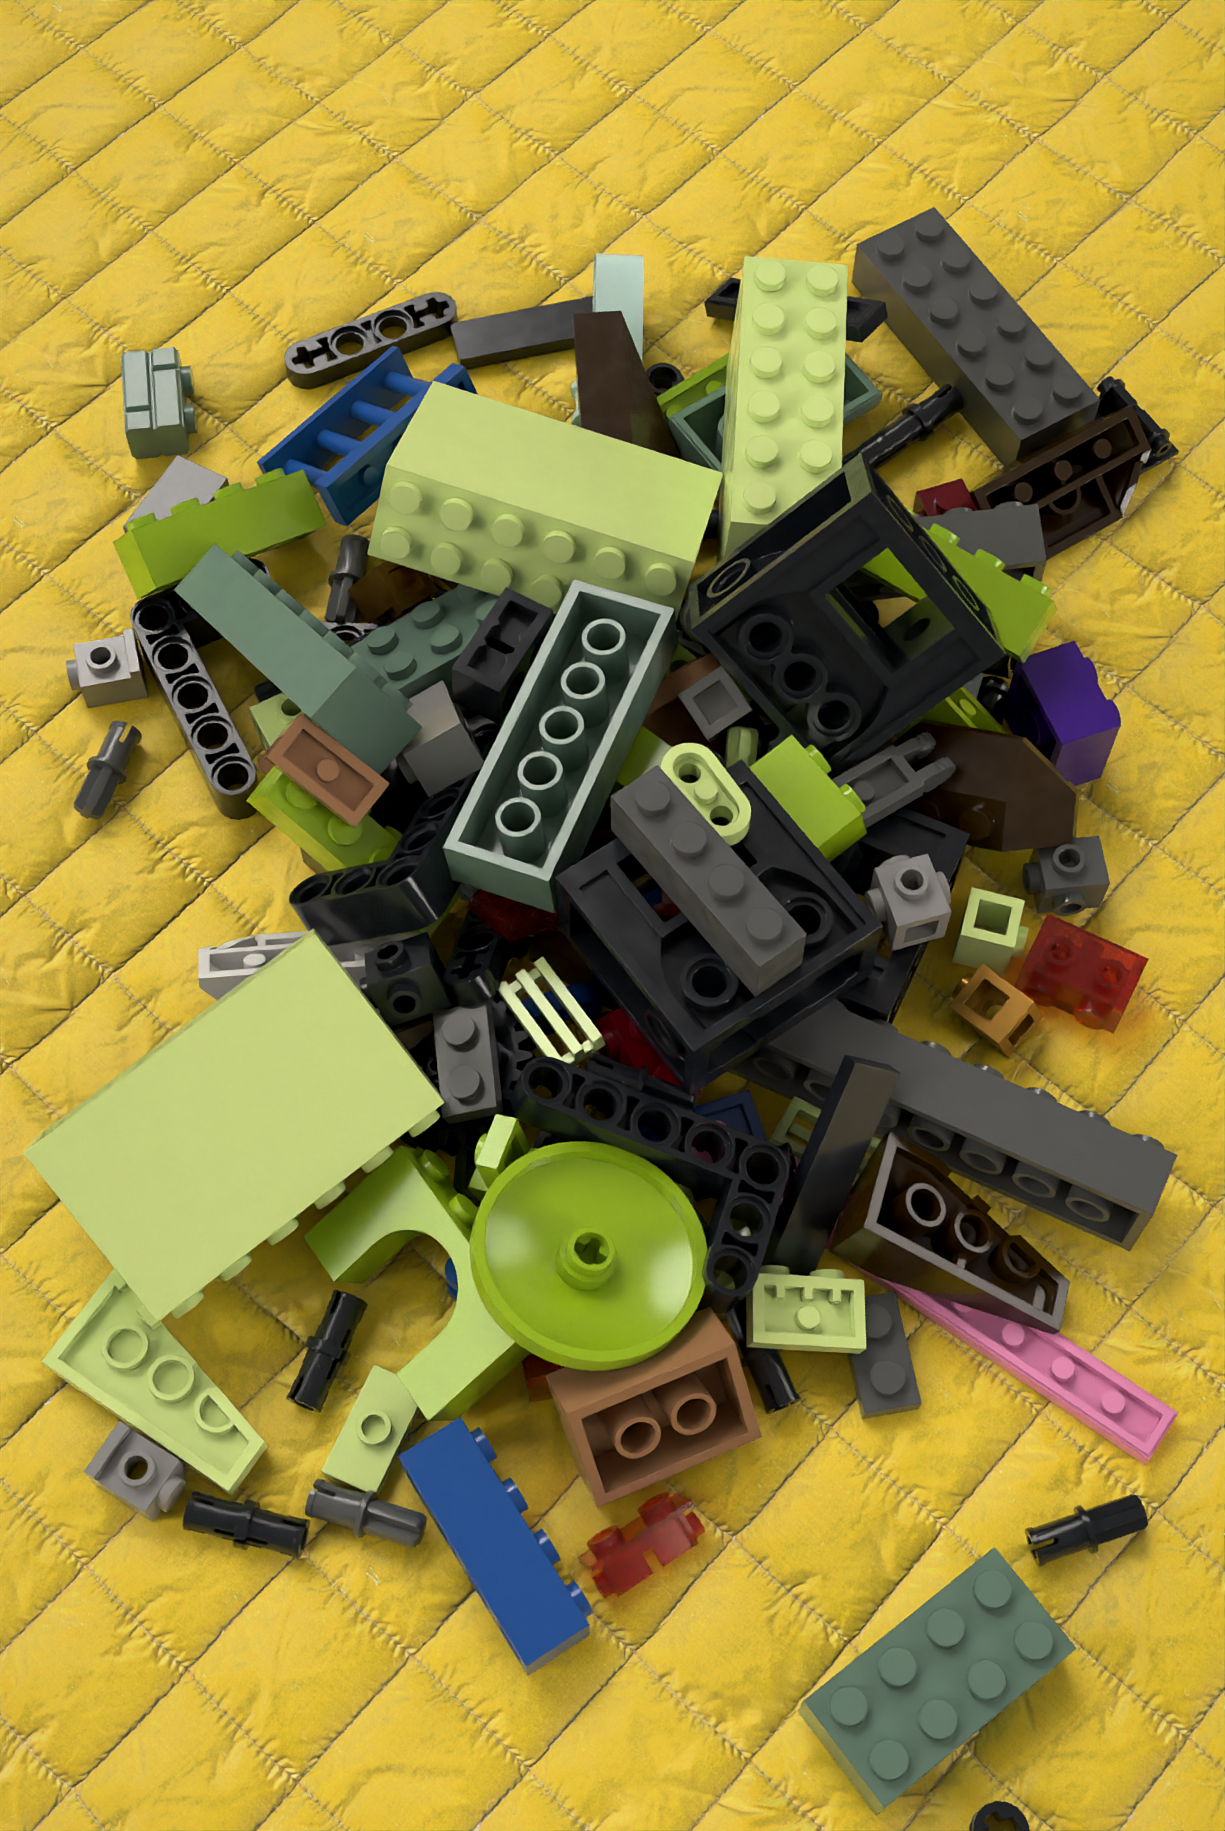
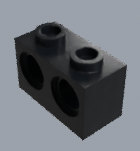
M506 587L451 669L453 702L501 725L510 711L553 623V609Z

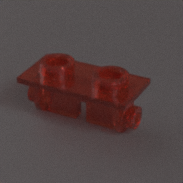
M668 1492L655 1495L638 1508L639 1517L621 1529L618 1525L607 1527L587 1542L589 1550L578 1556L577 1559L591 1572L597 1569L600 1570V1573L592 1577V1580L604 1599L613 1593L620 1597L623 1593L653 1574L642 1555L650 1548L660 1565L664 1567L699 1544L697 1537L705 1532L701 1521L693 1511L686 1516L683 1514V1512L694 1506L691 1499L677 1492L671 1496Z

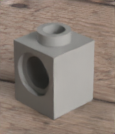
M723 665L678 694L709 743L725 733L729 727L737 725L753 714L752 708Z

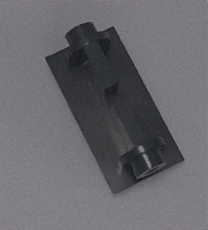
M1109 376L1100 382L1097 387L1100 393V403L1095 420L1132 405L1152 450L1147 462L1142 465L1140 475L1179 453V450L1169 440L1170 433L1167 429H1161L1149 414L1137 405L1138 402L1125 389V383L1121 379L1115 380L1112 376Z

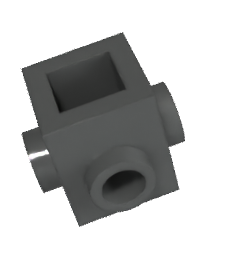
M1099 836L1075 838L1073 844L1033 849L1029 863L1023 864L1022 879L1026 894H1033L1037 913L1054 912L1060 916L1077 914L1086 908L1101 906L1110 881Z

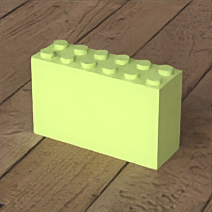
M751 256L744 257L727 364L721 465L723 476L720 483L716 564L842 467L848 265Z
M433 381L386 464L368 555L500 596L507 587L553 609L554 614L558 613L575 579L675 608L677 621L723 473Z
M313 928L39 1134L24 1151V1155L158 1322L170 1312L177 1319L190 1311L204 1298V1294L201 1291L217 1276L223 1282H226L237 1275L252 1261L249 1256L252 1250L264 1240H267L272 1246L288 1236L299 1225V1222L296 1220L298 1215L314 1203L318 1209H321L335 1200L347 1188L343 1183L345 1178L361 1167L365 1173H368L382 1164L394 1152L390 1147L391 1143L408 1131L412 1137H415L429 1128L439 1119L440 1115L436 1110L444 1101L437 1088Z

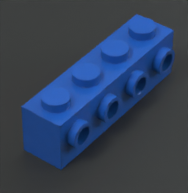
M461 1417L398 1455L404 1473L527 1676L590 1635V1625L586 1617L591 1615L593 1610L587 1598L575 1581L565 1586L553 1567L554 1564L561 1560L554 1545L542 1528L534 1534L521 1515V1513L529 1509L527 1503L510 1477L502 1483L489 1464L497 1456L479 1427L470 1432Z

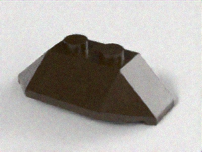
M1129 405L1065 433L993 472L978 483L969 492V495L977 511L994 509L996 506L1006 502H1021L1024 505L1038 504L1046 560L1123 518L1138 483L1142 465L1147 462L1152 449L1133 406Z
M922 719L891 744L897 747L909 739L922 734V732H928L936 741L935 748L922 760L920 759L917 763L911 765L912 769L917 772L946 756L955 764V773L947 781L939 784L929 792H923L922 796L903 807L970 833L967 845L999 852L1061 846L1075 842L1080 790L1070 781L1066 782L1055 766L1026 737Z

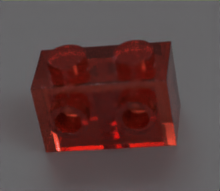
M1047 914L1022 965L1014 987L1038 1005L1045 1007L1054 1006L1074 1015L1080 1024L1095 1030L1104 1029L1114 1034L1149 959L1051 914Z

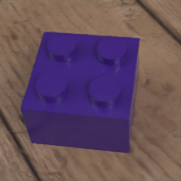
M1075 641L1029 655L1024 664L1017 660L1006 696L1004 719L1012 735L1026 737L1055 766L1066 782L1070 781L1075 786L1101 778L1121 727V717L1116 704L1112 700L1106 699L1098 685V675L1093 662L1088 657H1083Z

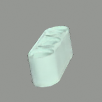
M595 253L592 312L621 311L643 362L644 257L643 255Z

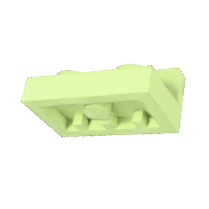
M761 1266L754 1287L746 1295L747 1347L860 1354L866 1350L864 1280L845 1279L844 1272L835 1269L815 1270L810 1272V1276L789 1275V1268L784 1266Z

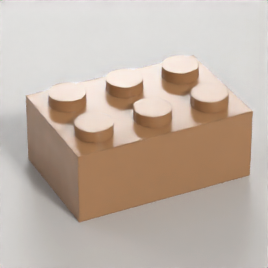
M711 1307L694 1313L684 1330L671 1344L643 1362L608 1371H588L564 1367L546 1375L576 1468L597 1508L762 1437L735 1342Z

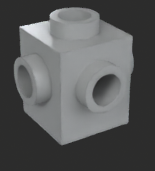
M928 854L913 858L907 855L895 856L884 861L879 867L874 868L870 890L866 891L864 895L865 904L883 925L882 929L891 951L944 937L951 915L948 905L951 902V893L944 873L942 871L935 872Z

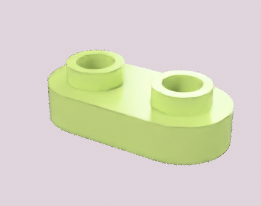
M682 743L668 750L661 762V769L729 846L741 841L749 830L751 806L747 797L713 752L697 743ZM684 775H693L699 780L694 783H685L680 778ZM716 817H724L731 823L726 826H718L712 820Z

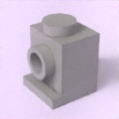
M133 628L124 629L123 636L74 644L76 659L66 661L68 678L72 691L81 689L87 708L148 697L142 655Z
M119 1420L84 1473L97 1487L153 1522L161 1510L168 1512L179 1500L186 1486V1481L183 1477L187 1470L179 1459L131 1430L128 1425ZM139 1461L148 1463L147 1473L142 1478L137 1480L129 1478V1475Z

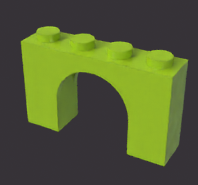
M399 1146L388 1159L373 1170L316 1224L304 1238L334 1282L359 1284L367 1281L396 1252L414 1238L428 1234L443 1245L454 1263L457 1274L458 1295L455 1309L448 1324L440 1334L396 1374L428 1421H454L461 1417L531 1352L517 1344L498 1326L486 1310L476 1289L470 1266L469 1250L472 1226L478 1211L477 1207L466 1196L456 1192L447 1179L450 1171L437 1154L428 1149L420 1150Z

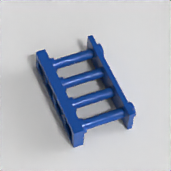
M392 346L258 460L257 464L263 474L278 468L283 469L285 476L304 470L310 486L318 489L334 521L347 527L379 499L386 464L432 382L436 381L477 394L465 366L455 363L448 366L431 382L413 378L399 347ZM405 396L412 397L397 412L390 410ZM372 425L378 426L365 440H356ZM338 454L345 456L329 471L322 470Z

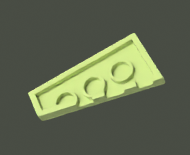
M115 1268L42 1360V1363L50 1371L230 1496L235 1493L267 1449V1445L223 1392L210 1380L193 1357L162 1324L161 1320L158 1322L155 1320Z

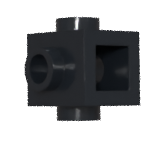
M428 932L401 941H389L380 945L376 950L365 953L366 977L359 979L360 988L375 1009H379L389 1027L404 1022L418 1021L430 1013L451 1006L450 993L443 980L445 967Z

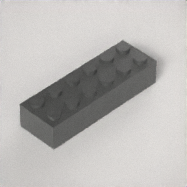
M935 207L857 244L852 275L853 285L865 299L886 303L888 318L884 321L939 389L945 384H950L952 389L955 387L964 402V408L959 413L1003 466L1014 462L1061 435L1095 420L1100 403L1099 397Z

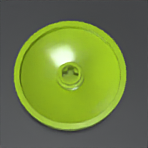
M588 1141L562 1142L541 1147L518 1158L506 1167L488 1188L472 1226L469 1250L470 1266L476 1289L486 1310L498 1326L517 1344L532 1354L560 1366L578 1370L608 1371L629 1367L653 1357L671 1344L684 1330L697 1309L705 1288L702 1271L707 1254V1244L702 1225L689 1199L678 1185L657 1166L634 1153L612 1145Z

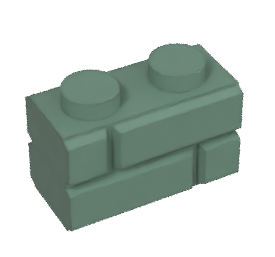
M174 347L152 349L151 353L145 350L123 352L121 356L125 434L132 457L145 459L158 457L159 454H164L165 456L187 454L190 451L189 434L198 432L194 404H186V395L195 394L191 366H182L179 351Z

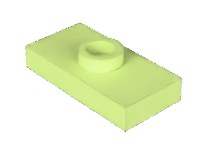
M377 1365L373 1366L321 1470L323 1476L363 1494L368 1490L375 1491L378 1497L420 1411V1408L397 1374Z

